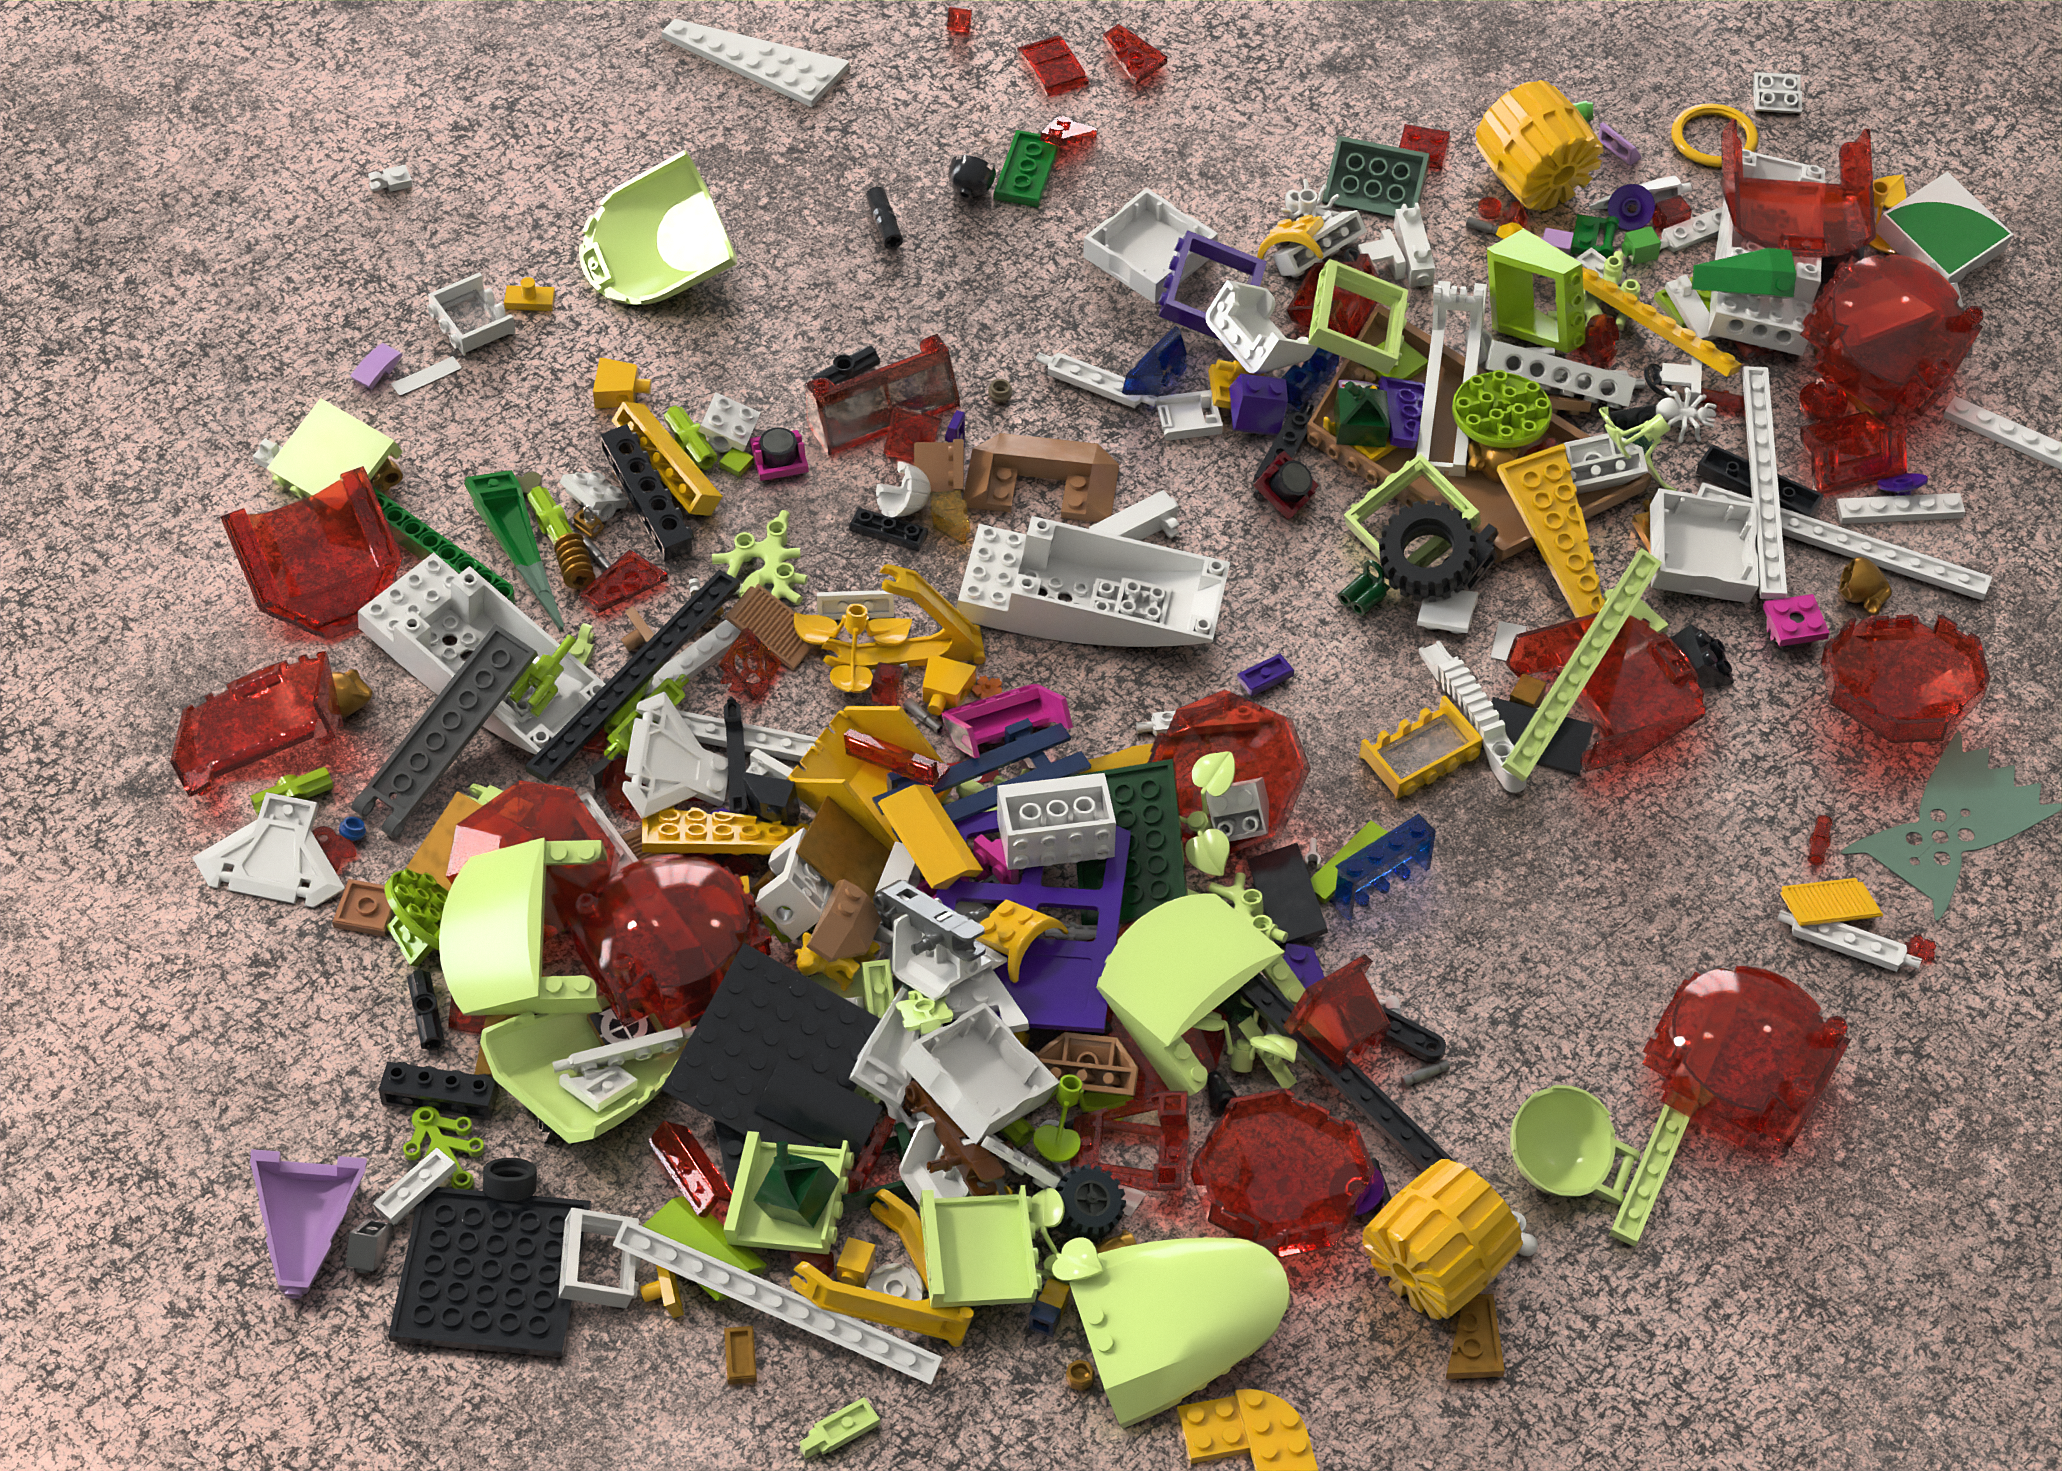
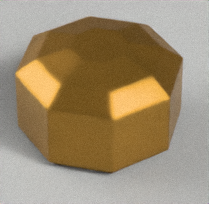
M1078 1359L1068 1365L1065 1379L1072 1389L1083 1391L1092 1386L1095 1370L1089 1362Z

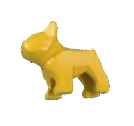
M805 932L802 935L803 947L796 949L794 953L798 956L796 964L803 975L808 976L816 972H822L823 975L837 981L840 988L845 992L854 981L852 977L861 967L854 960L860 964L862 962L874 961L876 958L874 955L879 952L881 947L872 940L869 950L865 955L838 958L836 961L828 962L806 947L811 934Z

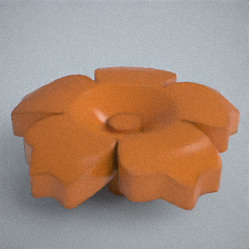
M986 675L980 676L977 685L972 686V693L976 697H980V699L1002 693V681H1000V678H991L989 681Z

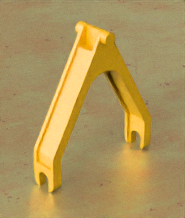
M885 564L881 568L879 573L889 574L896 580L894 582L885 579L881 587L884 591L912 598L943 629L931 636L907 638L902 644L897 646H885L877 642L857 644L855 667L863 666L871 671L907 663L908 667L927 665L930 654L955 661L973 660L975 664H983L986 661L979 625H973L916 571L891 564ZM831 638L827 639L821 649L835 652L838 658L826 655L823 659L824 662L831 667L838 665L850 666L852 643Z
M881 1189L875 1196L884 1201L889 1209L875 1201L871 1205L870 1212L878 1220L898 1233L929 1292L921 1221L912 1207L890 1191ZM805 1261L801 1262L793 1270L805 1277L807 1283L796 1275L790 1279V1283L796 1291L823 1310L945 1339L954 1347L962 1345L974 1315L973 1310L966 1306L931 1308L930 1298L914 1301L832 1281Z

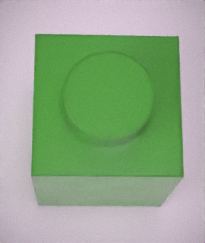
M1652 226L1626 232L1624 243H1622V252L1632 265L1656 260L1659 257L1661 241Z

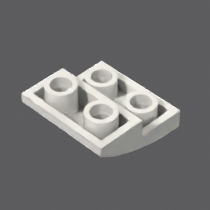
M1755 72L1753 76L1755 111L1801 114V75Z
M1461 590L1459 593H1455V591H1452L1450 598L1443 600L1442 596L1437 597L1436 602H1429V598H1423L1417 625L1431 630L1444 629L1457 634L1468 633L1472 623L1473 611L1478 601V592Z

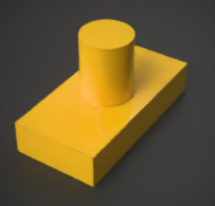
M531 277L523 278L520 282L521 286L507 285L504 299L505 309L553 311L555 287L535 286V280Z
M656 1265L659 1280L640 1286L644 1301L647 1303L663 1297L664 1306L673 1318L684 1315L676 1273Z

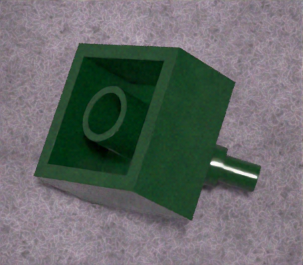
M1352 381L1347 382L1345 388H1338L1334 405L1337 445L1386 446L1390 429L1387 391L1362 388L1355 385Z
M780 1141L776 1143L774 1162L753 1201L770 1218L814 1229L839 1178L823 1161L788 1154V1142Z

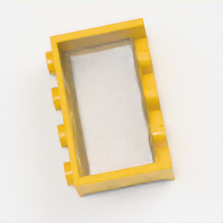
M1445 695L1441 697L1439 710L1432 713L1427 707L1423 708L1419 713L1417 722L1411 724L1407 719H1403L1398 725L1397 732L1390 736L1386 730L1381 731L1374 745H1371L1366 738L1361 741L1359 758L1365 759L1393 792L1395 799H1398L1403 795L1408 796L1425 783L1430 784L1434 782L1438 776L1445 772L1450 773L1465 761L1476 759L1481 752L1483 738Z

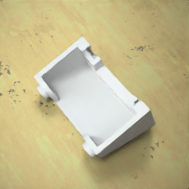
M1227 280L1206 313L1207 325L1249 373L1262 374L1305 362L1312 357L1318 348L1308 343V337H1300L1297 340L1287 339L1269 319L1275 309V299L1267 288Z

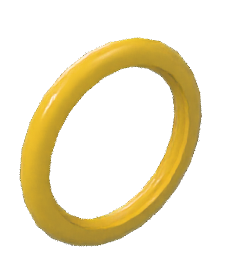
M1710 103L1692 106L1684 110L1672 125V139L1679 152L1693 162L1704 166L1730 167L1732 154L1728 156L1707 155L1688 145L1683 137V128L1694 117L1720 115L1730 118L1741 125L1746 131L1747 142L1743 149L1755 152L1758 146L1759 136L1756 126L1751 119L1741 111L1722 104Z

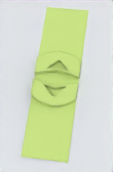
M1251 1016L1238 1025L1249 1042L1252 1037L1265 1036ZM1259 1048L1256 1052L1284 1091L1297 1082L1280 1056Z

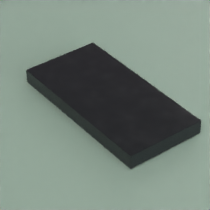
M1298 843L1247 859L1256 889L1262 893L1265 915L1271 918L1272 923L1276 924L1279 930L1288 933V938L1284 943L1274 939L1276 945L1284 948L1286 943L1296 944L1328 933Z

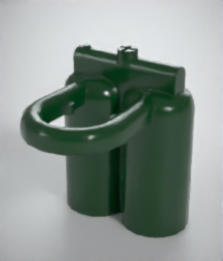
M1374 560L1365 561L1363 573L1358 575L1338 593L1337 597L1340 603L1346 607L1351 606L1357 615L1364 616L1386 596L1387 591L1390 589V586L1384 583L1385 574L1382 567ZM1369 566L1377 570L1378 578L1370 573Z

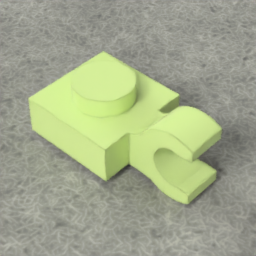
M583 623L580 627L577 641L568 652L587 667L594 653V645L590 644L594 638V633H591L592 625Z

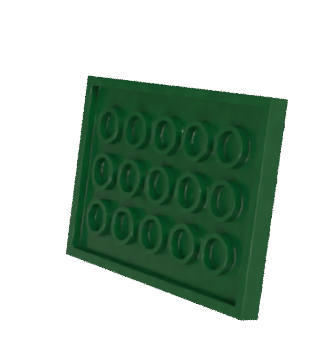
M1173 759L1069 776L1105 773L1116 826L1131 832L1119 924L1136 922L1152 909L1171 900L1188 896L1176 770ZM1107 858L1076 862L1078 889L1100 890L1103 887ZM1080 909L1082 925H1098V911Z

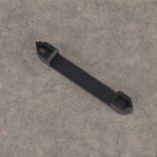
M731 696L723 706L730 789L729 810L732 813L748 815V801L742 778L743 772H746L743 715L741 705Z

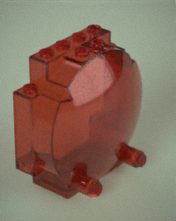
M1896 254L1886 255L1885 257L1874 255L1860 261L1851 256L1846 263L1841 261L1834 271V277L1830 278L1823 288L1824 293L1817 298L1812 306L1815 311L1813 314L1809 312L1801 323L1805 327L1800 335L1820 348L1815 356L1818 361L1813 369L1885 418L1897 407L1899 402L1921 417L1942 396L1983 328L1979 324L1983 320V311L1978 306H1969L1963 311L1957 303L1960 297L1953 286L1940 273L1921 261Z
M681 854L653 856L629 864L613 874L597 890L599 898L589 893H584L578 897L576 901L578 914L568 918L576 951L623 1027L654 1013L664 1030L673 1029L705 1012L743 943L767 956L771 955L769 943L772 942V938L765 927L761 929L759 926V918L753 909L756 907L755 900L750 892H744V885L739 875H733L728 866L722 868L719 864L704 858H684Z
M1736 966L1734 971L1718 968L1703 975L1694 972L1689 980H1683L1654 1030L1658 1034L1657 1038L1653 1039L1650 1037L1642 1051L1647 1054L1642 1064L1666 1077L1660 1088L1665 1091L1660 1100L1661 1102L1742 1148L1750 1151L1760 1132L1791 1148L1810 1117L1851 1039L1844 1036L1848 1030L1844 1018L1832 1016L1824 1022V1017L1818 1015L1821 1007L1805 990L1789 979L1757 967Z

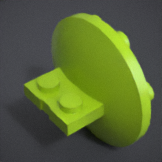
M1496 370L1490 373L1473 375L1464 382L1454 395L1452 414L1458 427L1473 441L1492 447L1515 448L1536 441L1547 431L1552 417V405L1549 397L1537 382L1516 374L1506 373L1503 370Z
M406 868L404 871H397L392 874L385 883L387 901L396 915L387 927L401 947V951L409 965L418 967L434 948L439 950L441 918L449 891L438 884L431 874L424 873L422 875Z

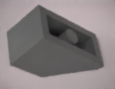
M366 1219L353 1229L349 1234L345 1266L354 1267V1270L359 1273H370L379 1267L385 1256L394 1225L392 1223Z

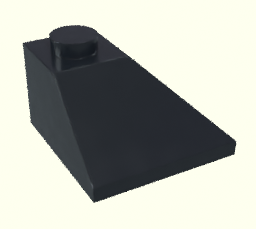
M743 772L742 778L748 806L763 818L771 821L790 822L799 816L800 806L795 781Z

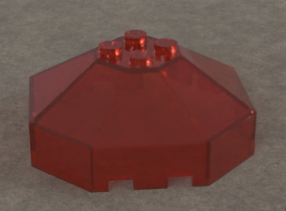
M1912 613L1909 615H1897L1896 618L1871 615L1870 618L1862 619L1856 626V618H1850L1840 628L1839 634L1825 644L1820 665L1829 704L1890 743L1944 741L1984 699L1991 679L1980 637L1972 632L1968 636L1956 629L1957 623L1944 615L1937 616L1933 630L1919 622L1918 616H1914Z
M1225 689L1176 709L1166 734L1160 733L1156 736L1150 750L1152 753L1147 762L1174 760L1180 816L1188 818L1195 811L1203 810L1201 800L1202 788L1196 786L1192 779L1193 767L1201 757L1213 753L1231 752L1235 759L1233 783L1264 778L1269 800L1268 833L1262 836L1229 841L1230 852L1228 857L1237 856L1281 838L1311 770L1291 718ZM1181 822L1182 837L1188 840L1198 837L1188 825Z
M519 780L456 824L446 877L453 884L462 867L472 856L540 838H545L546 841L602 840L607 852V861H596L592 864L546 865L544 944L564 929L567 933L573 934L587 924L588 919L598 912H604L610 907L620 854L572 787Z
M1286 1088L1231 1098L1226 1105L1225 1112L1220 1119H1217L1207 1134L1205 1143L1194 1154L1190 1173L1207 1222L1241 1239L1249 1240L1265 1247L1278 1258L1335 1247L1369 1192L1375 1172L1357 1123L1347 1118L1342 1122L1330 1116L1331 1110L1311 1100L1306 1104L1294 1098L1295 1093Z

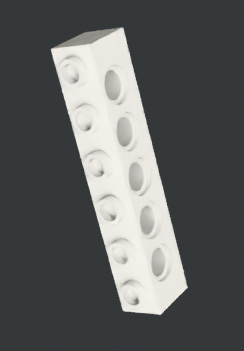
M1493 339L1484 367L1490 370V372L1503 370L1506 373L1525 377L1537 382L1545 390L1550 391L1551 386L1560 388V394L1574 397L1575 393L1584 395L1583 400L1597 403L1598 399L1608 401L1606 406L1620 410L1622 405L1629 407L1637 379ZM1511 356H1516L1519 364L1515 369L1509 370L1506 362ZM1539 362L1542 366V371L1539 375L1533 376L1530 373V367L1532 364ZM1558 369L1565 371V378L1561 382L1554 380V372ZM1582 375H1586L1589 379V383L1585 388H1579L1577 385V380ZM1606 381L1611 382L1612 391L1607 395H1603L1601 385Z

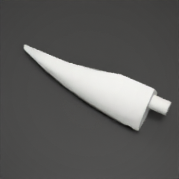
M1675 175L1639 184L1650 191L1655 201V207L1681 203V194L1692 191L1690 182L1682 184ZM1611 195L1590 204L1589 209H1608Z

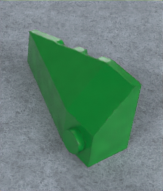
M1765 248L1694 265L1691 290L1781 299L1793 298L1796 270L1791 250Z

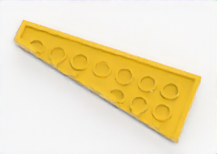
M1563 443L1498 465L1496 471L1584 634H1586L1605 604V600L1601 595L1599 576L1596 575L1593 563L1594 556L1590 551L1589 537L1582 509L1578 504L1576 485L1573 484L1571 476V466L1567 461L1566 447Z
M674 806L642 819V852H650L652 854L668 852L678 854L704 853L708 855L715 853L768 855L804 827L807 830L809 826L808 824L799 823L798 826L793 827L782 825V821H773V823L759 822L756 816L722 811L706 814L700 808L692 807L691 810L684 811L674 809Z

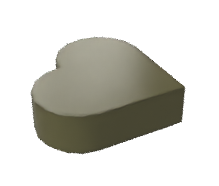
M528 472L523 477H516L526 499L527 494L531 492L532 488L542 487L541 475L537 472Z

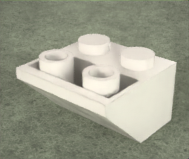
M1263 777L1232 783L1229 790L1219 797H1214L1208 791L1206 792L1213 829L1222 831L1229 841L1268 834L1269 800Z

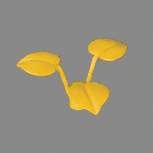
M1904 175L1886 176L1872 181L1868 186L1867 192L1864 191L1862 196L1845 209H1843V201L1837 195L1824 193L1823 224L1837 225L1838 222H1842L1843 214H1847L1861 201L1866 199L1870 207H1878L1876 225L1869 226L1866 230L1868 244L1880 252L1898 254L1875 232V229L1880 221L1883 207L1891 209L1906 199Z
M861 604L849 605L846 615H842L839 625L833 619L826 616L804 615L795 612V631L807 643L823 645L830 637L836 638L844 625L847 632L853 635L850 666L838 665L830 672V681L835 687L853 693L865 692L871 687L873 682V675L869 668L863 666L855 667L858 635L866 629L867 635L869 637L874 636V640L878 644L897 646L907 639L912 625V619L878 618L869 621L867 608Z

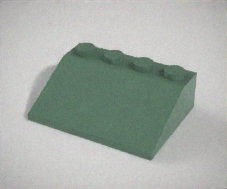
M1338 136L1322 203L1328 204L1333 196L1339 194L1340 197L1334 201L1333 205L1395 217L1396 209H1401L1403 204H1406L1407 208H1414L1415 203L1419 204L1430 165L1429 153Z

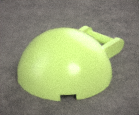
M1553 1085L1551 1088L1532 1094L1519 1108L1510 1130V1148L1520 1173L1531 1185L1544 1193L1556 1197H1579L1592 1193L1608 1202L1621 1205L1624 1199L1622 1192L1634 1161L1639 1159L1640 1152L1615 1139V1130L1609 1118L1612 1114L1598 1098L1574 1086ZM1616 1153L1622 1156L1623 1160L1611 1189L1602 1183L1612 1168Z

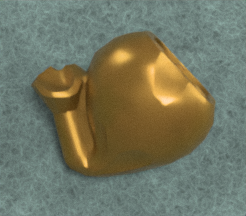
M1472 441L1468 445L1470 456L1467 467L1468 471H1482L1491 481L1502 483L1496 471L1498 465L1516 460L1521 448H1499Z
M1863 557L1854 558L1844 567L1838 589L1840 595L1846 601L1854 604L1863 602L1864 607L1870 614L1878 615L1881 605L1892 595V589L1881 570L1872 561Z
M349 669L345 673H328L320 679L318 687L321 714L328 720L342 719L350 716L369 702L373 695L372 689L360 678L358 670Z

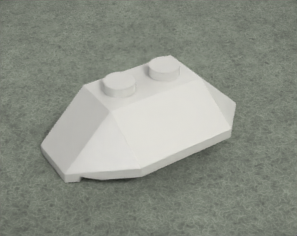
M1608 433L1564 443L1567 461L1571 466L1573 484L1576 485L1577 489L1576 495L1623 485L1648 473L1643 448L1633 443L1625 446L1626 451L1631 456L1628 459L1621 453L1617 444L1612 441Z

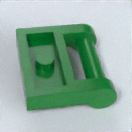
M1577 214L1570 253L1581 255L1592 247L1606 259L1613 256V241L1615 230L1619 226V219L1614 216L1600 218ZM1599 229L1606 230L1602 246H1596Z

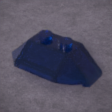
M1175 326L1126 374L1122 394L1159 395L1165 388H1170L1177 377H1181L1187 367V364H1185L1187 351L1179 327Z

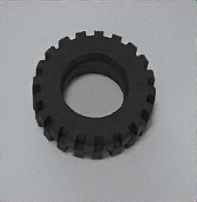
M1427 500V504H1421L1420 501L1413 502V507L1408 508L1406 505L1400 508L1398 516L1393 514L1388 519L1389 525H1384L1381 531L1382 538L1379 539L1380 562L1385 579H1389V585L1394 590L1400 588V595L1406 598L1412 595L1414 601L1422 602V598H1429V602H1436L1437 597L1442 596L1443 600L1450 598L1452 591L1459 593L1463 589V582L1469 583L1472 578V572L1475 571L1477 565V544L1475 531L1471 529V523L1468 518L1464 517L1462 519L1461 511L1457 508H1454L1453 511L1450 510V504L1444 502L1440 506L1435 505V500ZM1425 535L1441 537L1452 546L1451 556L1444 563L1430 568L1419 567L1409 562L1404 556V550L1411 541Z

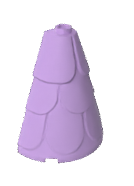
M251 1149L250 1164L260 1200L258 1203L268 1236L266 1244L279 1290L285 1293V1297L300 1299L302 1295L309 1292L332 1248L331 1242L346 1216L347 1208L365 1174L367 1158L338 1156L337 1165L281 1161L280 1151Z

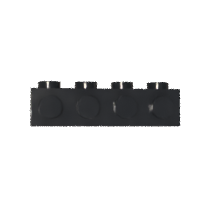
M387 1062L378 1089L382 1105L414 1110L430 1106L441 1114L491 1121L499 1094L497 1081L489 1075H474L459 1070H441L432 1066H414L405 1062Z

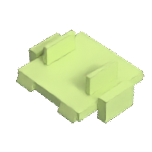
M913 990L908 992L909 1000L896 1003L907 1031L920 1029L921 1035L941 1027V1024L952 1022L954 1016L952 1010H948L945 1003L946 995L933 1001L919 991Z

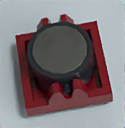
M1283 451L1275 458L1253 486L1289 520L1316 493L1315 490L1319 484L1313 480L1311 472L1306 465L1293 460Z

